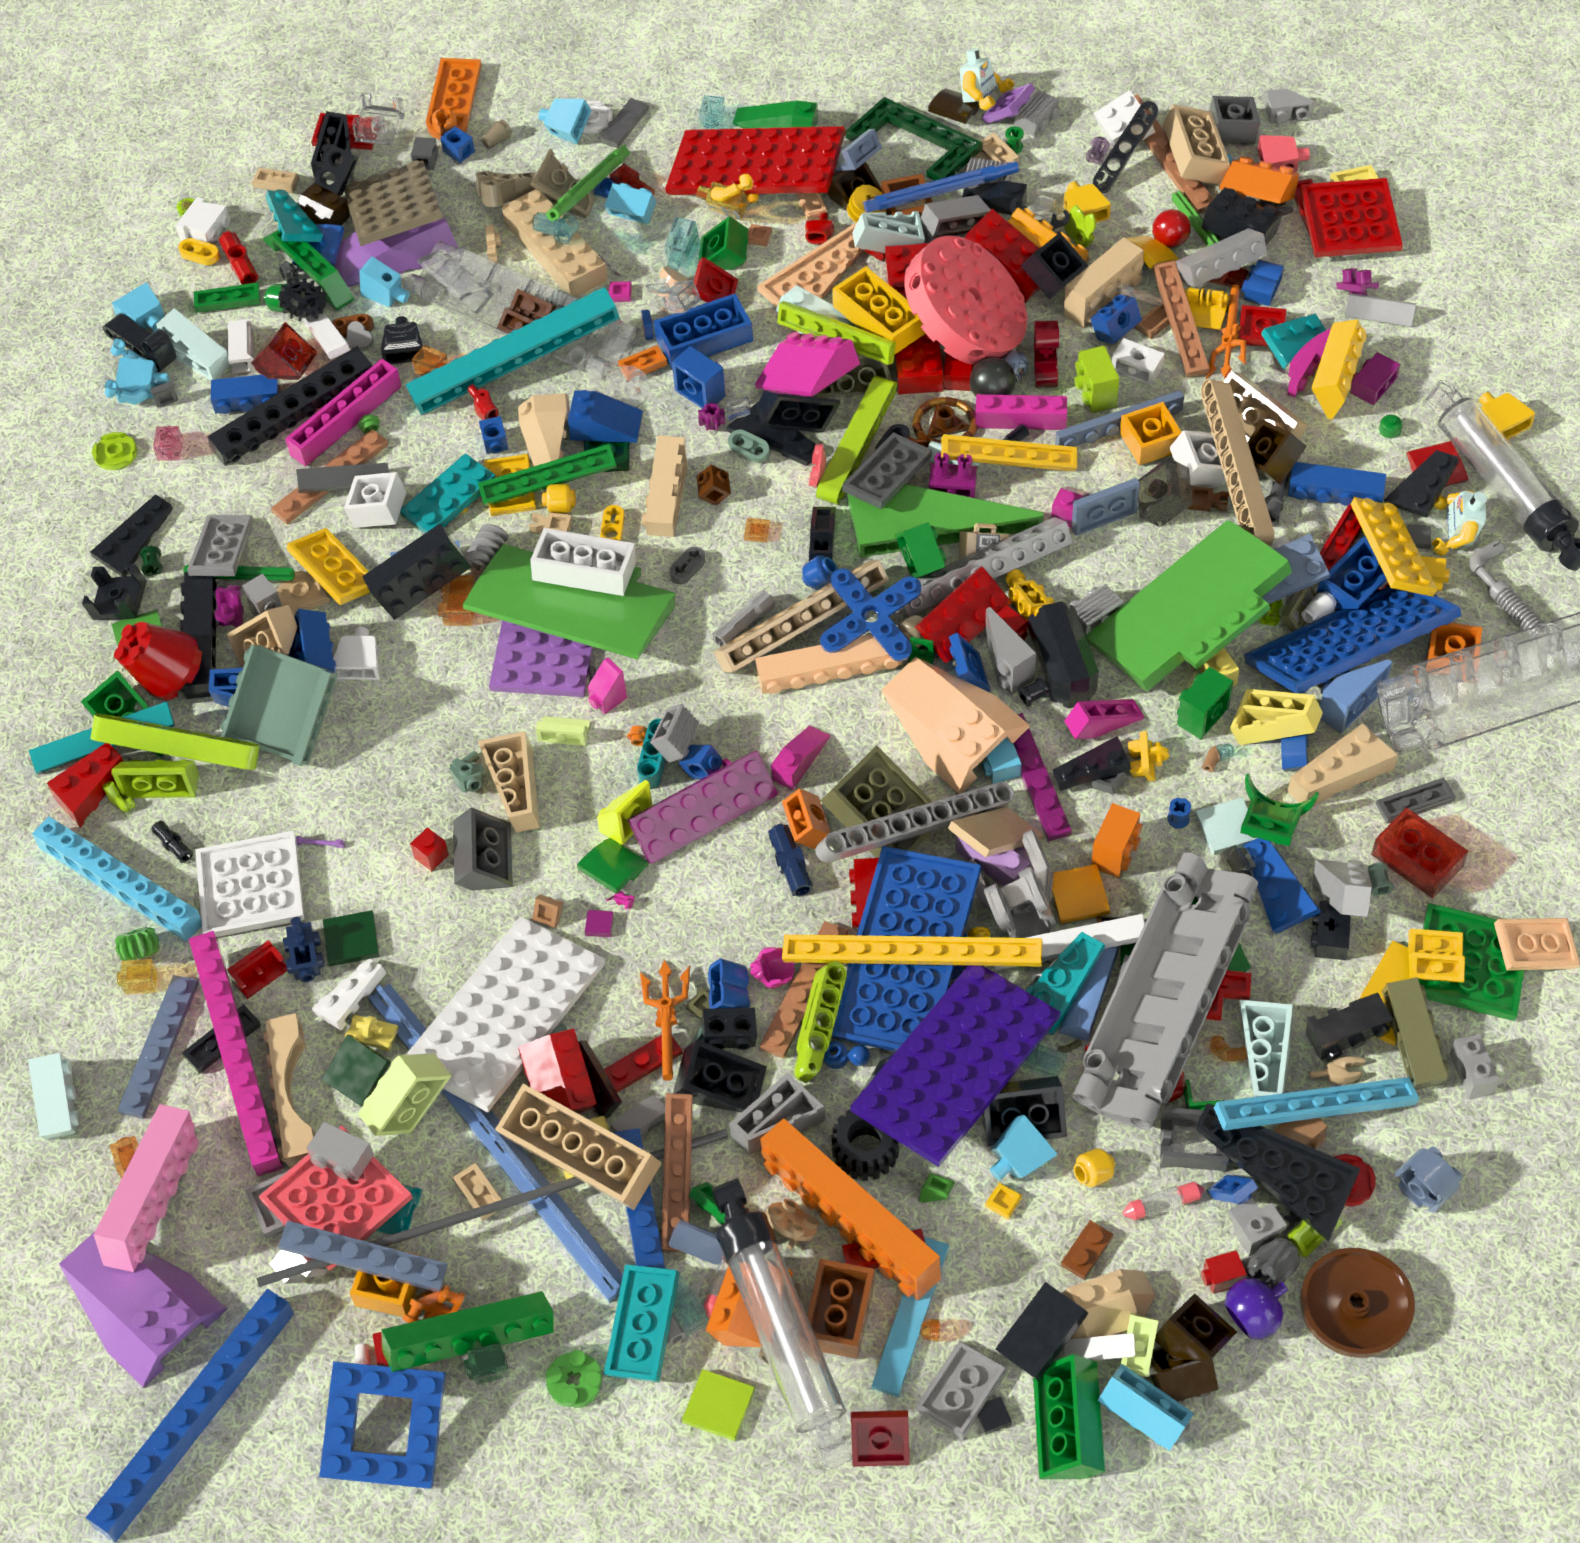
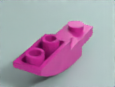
M1331 328L1311 339L1290 362L1288 376L1291 379L1287 395L1296 398L1299 391L1303 392L1305 390L1308 376H1313L1319 367Z

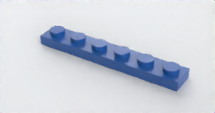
M640 1128L613 1132L615 1135L643 1150ZM649 1184L635 1210L625 1206L636 1266L665 1269Z

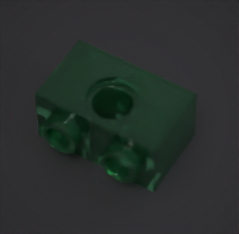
M500 1342L467 1351L468 1359L464 1360L466 1374L477 1385L510 1377L505 1351Z

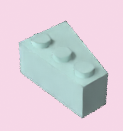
M913 211L911 215H903L902 212H896L895 215H886L885 212L862 213L852 232L855 247L885 254V246L923 244L925 241L919 211Z
M61 1053L28 1059L40 1137L47 1140L76 1134V1126L80 1125V1119L74 1105L76 1094L72 1081L71 1061Z

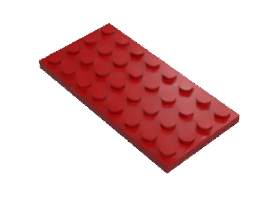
M844 126L685 130L665 191L670 195L711 194L712 189L716 187L715 183L725 187L734 183L738 185L740 184L739 177L749 174L752 177L753 186L750 190H742L745 194L828 193L846 134ZM700 185L708 187L709 191L702 189Z

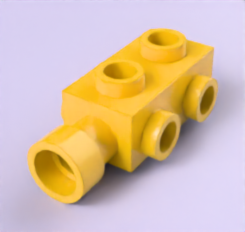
M1013 569L1006 575L1005 581L1010 587L1008 591L1009 599L1027 621L1030 615L1034 614L1035 617L1039 614L1038 609L1041 606L1054 603L1052 597L1045 595L1043 585H1037L1034 580H1026V576L1021 570Z

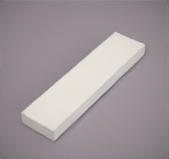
M324 312L318 315V319L311 316L310 322L303 318L305 326L329 359H334L350 350L347 342Z

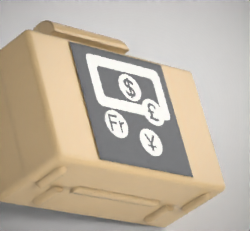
M976 523L973 532H960L958 559L1009 538L1010 535L996 533L997 528L995 524ZM990 528V533H979V529Z

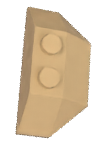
M1119 1269L1064 1290L1062 1294L1089 1313L1070 1339L1120 1335L1128 1330L1131 1312L1146 1317L1155 1294L1145 1272Z

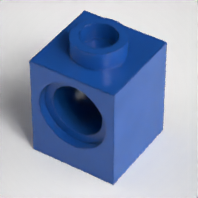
M456 126L440 137L443 152L459 163L475 152L473 138Z
M501 416L479 421L486 454H498L509 450Z
M690 744L688 755L679 762L690 778L703 779L719 770L723 759L712 745Z

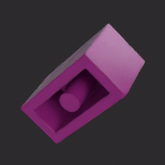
M1377 352L1371 359L1368 358L1359 373L1356 372L1353 375L1350 394L1374 406L1398 378L1400 363Z

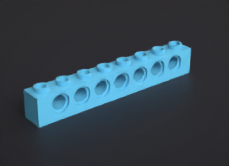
M50 816L32 833L41 850L185 942H188V938H191L201 928L202 921L197 909Z

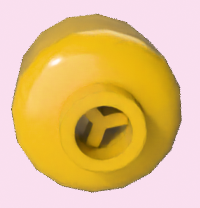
M569 484L549 485L546 493H542V505L547 506L549 513H570L572 508L576 507L575 489H571Z
M1095 1148L1082 1153L1077 1157L1074 1165L1075 1177L1081 1184L1088 1187L1099 1186L1113 1178L1115 1160L1112 1155L1101 1148Z

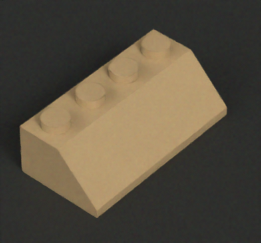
M1231 371L1224 381L1231 385L1247 441L1262 419L1291 432L1298 439H1300L1309 426L1244 374Z

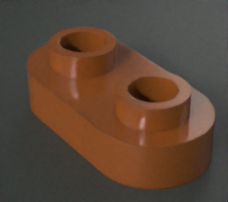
M368 314L346 316L332 321V324L343 338H347L348 326L354 321L364 324L366 331L371 332L374 329L373 318Z

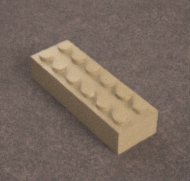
M535 189L503 205L502 211L506 226L566 294H570V299H572V296L576 298L608 281L604 261L564 216L561 215L553 222L547 218L546 212L554 205L542 192Z
M522 1084L495 1129L510 1141L632 1210H635L662 1164L650 1153L525 1084Z

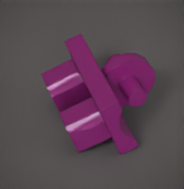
M1368 269L1342 270L1343 281L1336 282L1337 289L1350 291L1349 293L1366 296L1367 288L1379 289V282L1372 281V273Z
M231 584L227 588L218 587L215 591L217 601L215 618L221 626L232 625L238 628L244 624V607L241 603L242 587Z

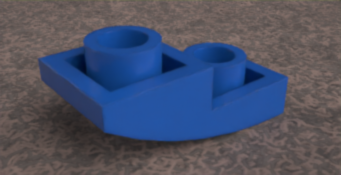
M1308 734L1281 738L1282 769L1284 772L1300 770L1308 764Z

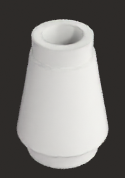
M1329 592L1318 593L1302 612V618L1305 622L1312 623L1332 613L1336 607V600Z

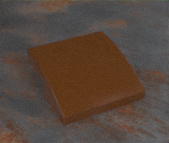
M517 289L509 309L504 308L497 328L511 333L515 329H520L532 321L550 314L557 306Z

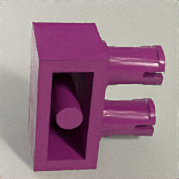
M937 453L934 457L935 463H931L929 489L975 498L977 466H972V457L967 454L966 459H964V454H961L957 459L958 465L949 464L948 454L943 453V458H941V453Z

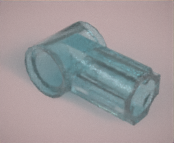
M537 212L533 222V230L552 235L562 244H569L580 226L577 219L571 215H564L562 218L551 222L546 214L542 212Z

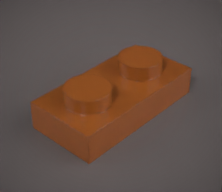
M1090 1220L1062 1260L1061 1266L1085 1280L1112 1240L1113 1233Z

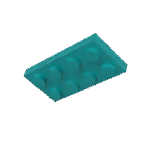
M465 453L402 507L400 514L423 533L428 532L439 523L444 528L481 495L477 483L496 478V475Z
M625 1264L604 1375L614 1378L660 1382L680 1272L672 1269Z

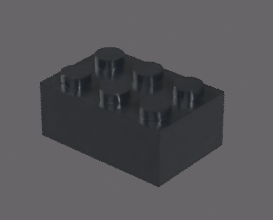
M1224 187L1207 206L1201 228L1224 238L1249 228L1263 233L1265 244L1267 245L1278 231L1283 212L1274 206L1263 204L1253 197H1247L1234 189Z

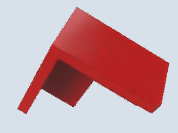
M1227 970L1206 1019L1221 1021L1223 998L1249 1001L1252 973Z

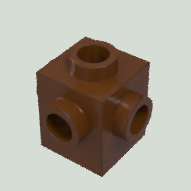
M711 464L696 476L698 497L713 505H718L731 495L729 474L725 470Z

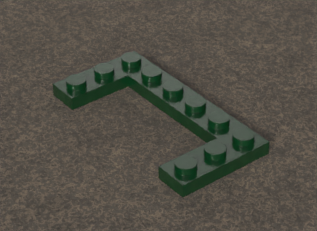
M883 97L850 126L845 134L846 139L854 141L868 129H874L875 132H878L886 123H890L948 150L926 170L927 177L932 180L955 175L969 162L971 157L974 158L983 149L982 142L886 97Z

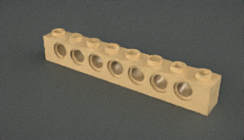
M880 560L868 561L851 571L869 593L890 581ZM830 583L719 647L713 653L724 672H734L848 605Z

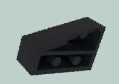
M326 111L311 161L313 176H315L318 167H322L325 160L323 159L324 152L332 144L352 153L350 128L346 114ZM338 154L335 158L337 165L343 163L344 157L342 154ZM354 171L352 172V175L348 183L354 181ZM329 174L326 180L335 181L334 174Z
M1377 992L1350 1002L1349 1007L1337 1011L1336 1008L1328 1010L1329 1016L1316 1019L1315 1015L1308 1017L1306 1035L1320 1060L1326 1058L1333 1060L1342 1055L1343 1050L1350 1047L1352 1049L1359 1048L1367 1042V1039L1373 1036L1380 1038L1388 1034L1390 1028H1392L1393 1018Z

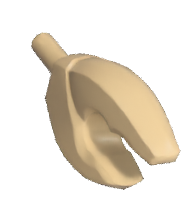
M1351 1056L1340 1057L1327 1064L1325 1070L1309 1072L1310 1079L1327 1077L1329 1082L1335 1084H1349L1358 1080L1362 1076V1072H1349L1346 1068L1364 1065L1365 1059Z

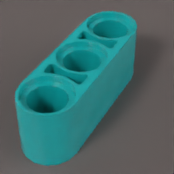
M661 718L654 719L649 723L637 765L639 783L644 780L648 781L650 789L659 786L666 759L650 743L659 726L658 724L662 720Z

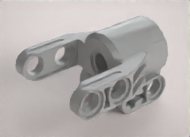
M1033 829L1023 834L1022 841L1035 872L1031 867H1028L1018 872L1020 879L999 888L996 883L990 886L985 872L981 870L975 892L982 905L993 914L999 928L1002 931L1007 929L1010 938H1026L1050 933L1056 925L1054 915L1049 906L1054 875ZM974 858L967 861L969 863L978 864Z

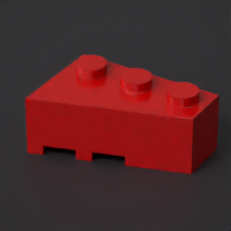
M109 743L103 744L47 782L53 798L79 828L83 826L84 820L92 811L98 808L100 801L105 797L106 793L102 786L110 781L117 785L112 775V768L122 762L123 759Z

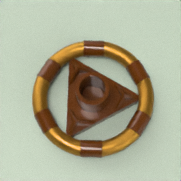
M952 397L931 399L923 403L913 416L912 428L918 438V433H924L920 424L922 416L931 408L936 407L927 434L930 442L941 443V440L934 438L942 437L943 434L951 435L964 431L967 432L962 436L974 437L978 428L975 424L976 413L973 408L964 401ZM951 407L963 410L968 417L970 426L955 416L954 410Z

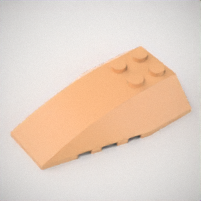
M917 657L908 663L881 690L927 766L958 794L963 793L977 779L972 770L999 743L1006 738L1013 744L1030 727L1029 724L997 696Z

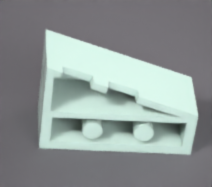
M797 285L780 298L779 303L786 301L855 327L832 304Z
M175 308L156 324L157 329H162L169 336L176 354V360L208 379H216L231 366L229 364L228 351Z

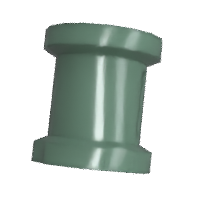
M1379 862L1368 866L1372 884L1371 893L1373 895L1388 894L1393 891L1394 886L1389 881L1386 863Z

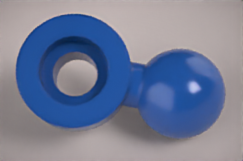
M832 1041L824 1054L823 1061L826 1066L832 1069H840L848 1061H851L855 1066H864L870 1060V1052L861 1045L847 1050L842 1042ZM832 1051H838L836 1055H831Z

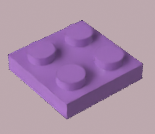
M1029 83L1004 92L998 98L996 104L982 116V119L988 124L993 121L998 123L1005 117H1014L1019 113L1021 105L1026 104L1031 99L1030 95L1036 89Z

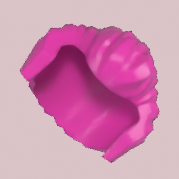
M780 947L763 948L759 952L757 959L750 964L752 976L770 989H775L788 983L795 974V963L783 962V948Z

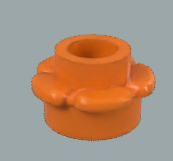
M639 725L632 726L630 733L627 734L631 744L643 746L647 728Z

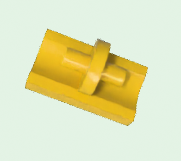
M1147 731L1139 732L1140 739L1128 742V750L1131 757L1141 756V760L1130 762V772L1133 778L1146 776L1148 781H1156L1155 765L1158 767L1163 765V761L1169 758V750L1162 747L1160 742H1156L1153 745V742L1148 740Z

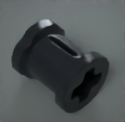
M1041 677L1026 687L1021 686L1018 688L1019 697L1026 707L1031 706L1032 702L1042 697L1047 698L1050 696L1049 689Z

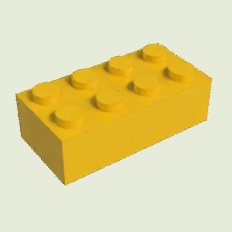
M867 266L833 288V307L859 329L896 342L894 355L926 334L921 328L923 323L919 316L913 315L908 300Z

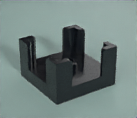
M136 564L125 566L131 575L127 577H111L105 567H93L91 578L98 586L94 603L88 596H84L82 601L83 607L93 620L135 619L137 617L147 580Z

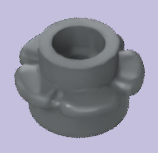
M285 260L283 264L279 265L282 278L285 281L294 280V276L297 275L294 264Z

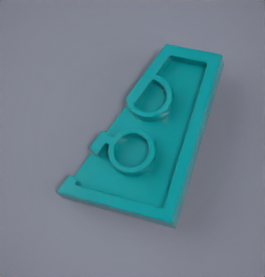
M1316 313L1267 327L1262 331L1261 335L1284 369L1305 344L1326 331Z

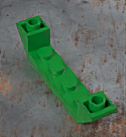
M278 229L263 238V241L272 250L277 252L282 249L318 285H321L322 292L326 293L325 299L336 311L354 301L353 295L338 270L308 242L283 241L281 238L282 232H279Z

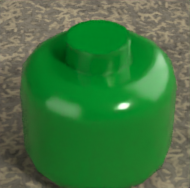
M1386 415L1380 420L1379 432L1386 438H1396L1402 432L1403 422L1396 415Z

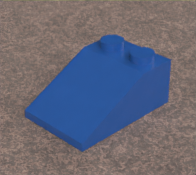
M574 390L568 417L570 440L637 443L643 410L597 391Z

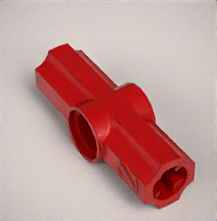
M227 231L222 233L219 243L241 285L256 283L259 279L258 274L236 232Z

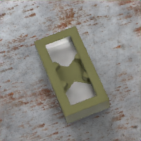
M1311 586L1294 593L1281 615V618L1291 632L1303 627L1306 623L1301 614L1317 595Z

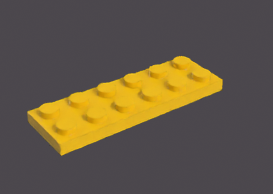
M1354 497L1351 506L1390 587L1433 597L1437 587L1396 506L1387 502H1375L1370 498Z

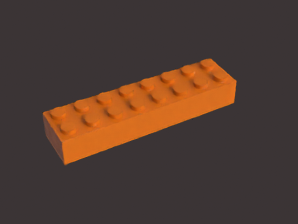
M783 1118L760 1139L765 1169L773 1176L777 1174L782 1179L783 1185L790 1192L793 1193L795 1191L801 1196L802 1202L809 1209L812 1210L814 1208L818 1211L826 1225L829 1227L833 1225L838 1229L840 1236L848 1244L856 1242L860 1245L859 1253L869 1262L875 1259L879 1263L878 1269L885 1278H892L898 1283V1288L905 1296L910 1297L912 1295L918 1301L941 1280L940 1256L787 1120Z

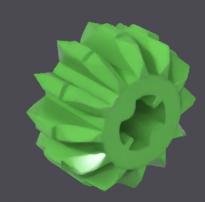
M138 928L118 935L115 940V949L120 960H137L157 953L160 948V941L154 928Z

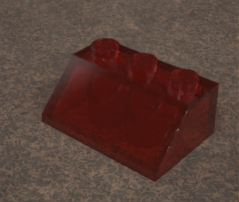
M284 322L267 339L251 364L259 374L264 375L267 379L299 380L318 352L290 325Z

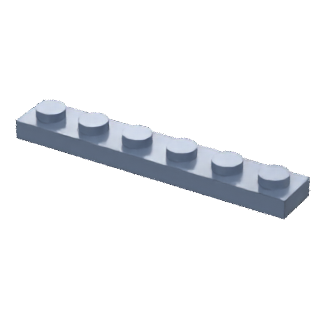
M1179 390L1056 431L1055 445L1076 447L1084 443H1093L1105 436H1113L1120 432L1122 415L1164 402L1171 415H1176L1183 410L1184 395Z
M172 976L118 1107L119 1114L145 1118L199 985L196 979Z
M288 1220L278 1246L279 1250L439 1293L448 1264Z

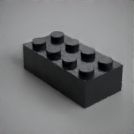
M439 523L362 577L371 594L395 620L472 567L463 551Z

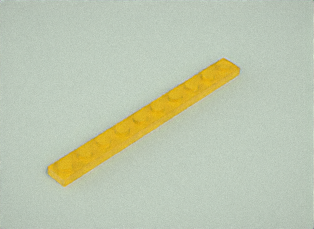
M784 934L782 960L783 962L830 963L837 961L855 964L1042 967L1043 940L1042 938Z

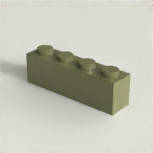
M1418 977L1387 983L1382 990L1386 1007L1393 1018L1392 1028L1407 1077L1410 1078L1415 1090L1442 1085L1448 1078L1449 1068L1447 1062L1442 1060L1440 1054L1441 1041L1439 1036L1434 1034L1432 1027L1434 1025V1018L1431 1010H1427L1425 1004L1426 991L1424 986L1419 984Z

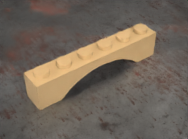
M296 1013L265 1020L267 1031H263L266 1046H269L270 1052L266 1054V1060L269 1069H272L273 1075L269 1076L271 1090L275 1091L276 1098L272 1099V1106L275 1115H278L279 1121L275 1123V1129L278 1138H281L282 1144L278 1146L280 1160L282 1162L285 1161L290 1169L309 1154L307 1146L315 1136L312 1127L302 1121L296 1114L291 1098L293 1071L306 1047L303 1024Z

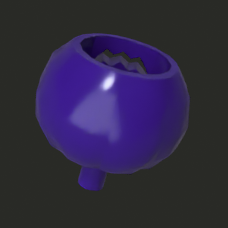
M1244 1278L1234 1283L1227 1292L1224 1306L1231 1318L1248 1338L1263 1340L1274 1335L1281 1327L1284 1314L1278 1298L1286 1293L1288 1289L1282 1281L1270 1289L1264 1282L1256 1278Z

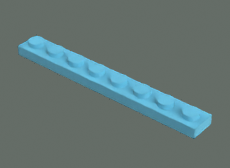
M1405 1077L1220 1101L1216 1103L1214 1110L1223 1130L1412 1106L1416 1105L1420 1098L1410 1078Z

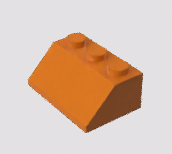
M1241 156L1240 159L1231 162L1219 189L1226 187L1234 189L1242 195L1280 204L1294 199L1300 173L1293 172V168L1288 166L1276 168L1273 167L1271 162L1260 161V163H1255L1253 158Z
M765 1260L783 1304L793 1272L790 1269ZM746 1261L745 1265L728 1266L706 1331L725 1346L768 1348L774 1327L749 1265Z

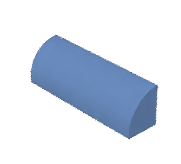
M1119 946L1103 950L1065 1015L1058 1033L1089 1041L1118 955Z

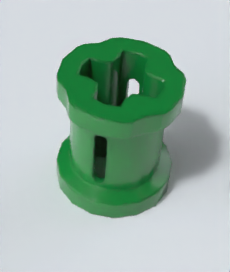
M1018 126L1007 128L1005 130L1006 144L1016 154L1020 153L1023 149V143L1021 142L1024 137L1023 129Z

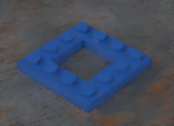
M333 1361L319 1477L432 1489L446 1372L410 1368L391 1372L389 1366ZM360 1393L413 1398L406 1456L353 1451Z

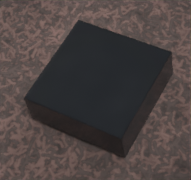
M1001 1396L987 1401L978 1414V1419L985 1435L1012 1425L1011 1418Z

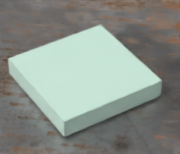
M1243 798L1195 811L1196 819L1213 855L1241 848L1243 845L1257 839L1240 833L1241 825L1248 811Z

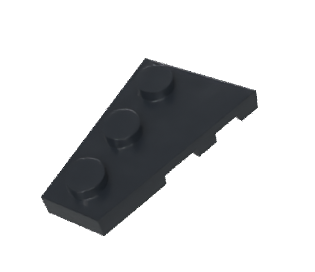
M1436 450L1384 499V502L1391 503L1398 509L1427 518L1459 462L1458 457Z

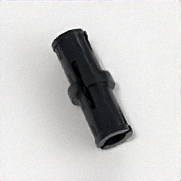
M160 820L152 826L151 831L162 841V846L167 851H171L181 863H185L192 858V850L183 843L182 837L178 833L173 832L164 821Z

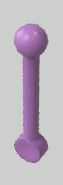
M296 836L297 845L306 843L344 848L345 844L340 839L327 841L305 839L302 836Z

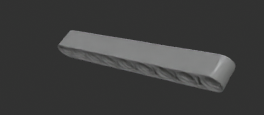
M998 782L834 831L818 843L816 855L822 862L830 863L948 827L953 820L1005 807L1014 798V790L1008 783Z

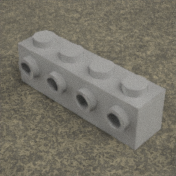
M1248 228L1177 260L1176 264L1181 282L1195 288L1201 287L1205 282L1221 278L1223 274L1238 270L1246 263L1258 261L1260 257L1267 254L1264 234Z

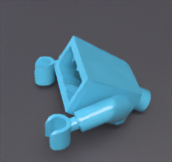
M117 338L114 340L110 351L114 356L123 355V357L119 358L116 382L107 380L104 385L106 397L113 398L116 395L119 403L127 402L132 405L153 398L150 389L169 382V374L158 373L155 362L139 356L130 349H124L125 342Z

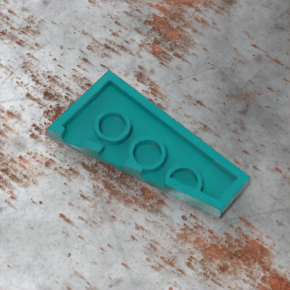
M282 189L267 191L266 201L270 211L274 212L273 218L274 221L278 222L277 228L279 232H282L281 238L283 241H322L323 233L287 191Z

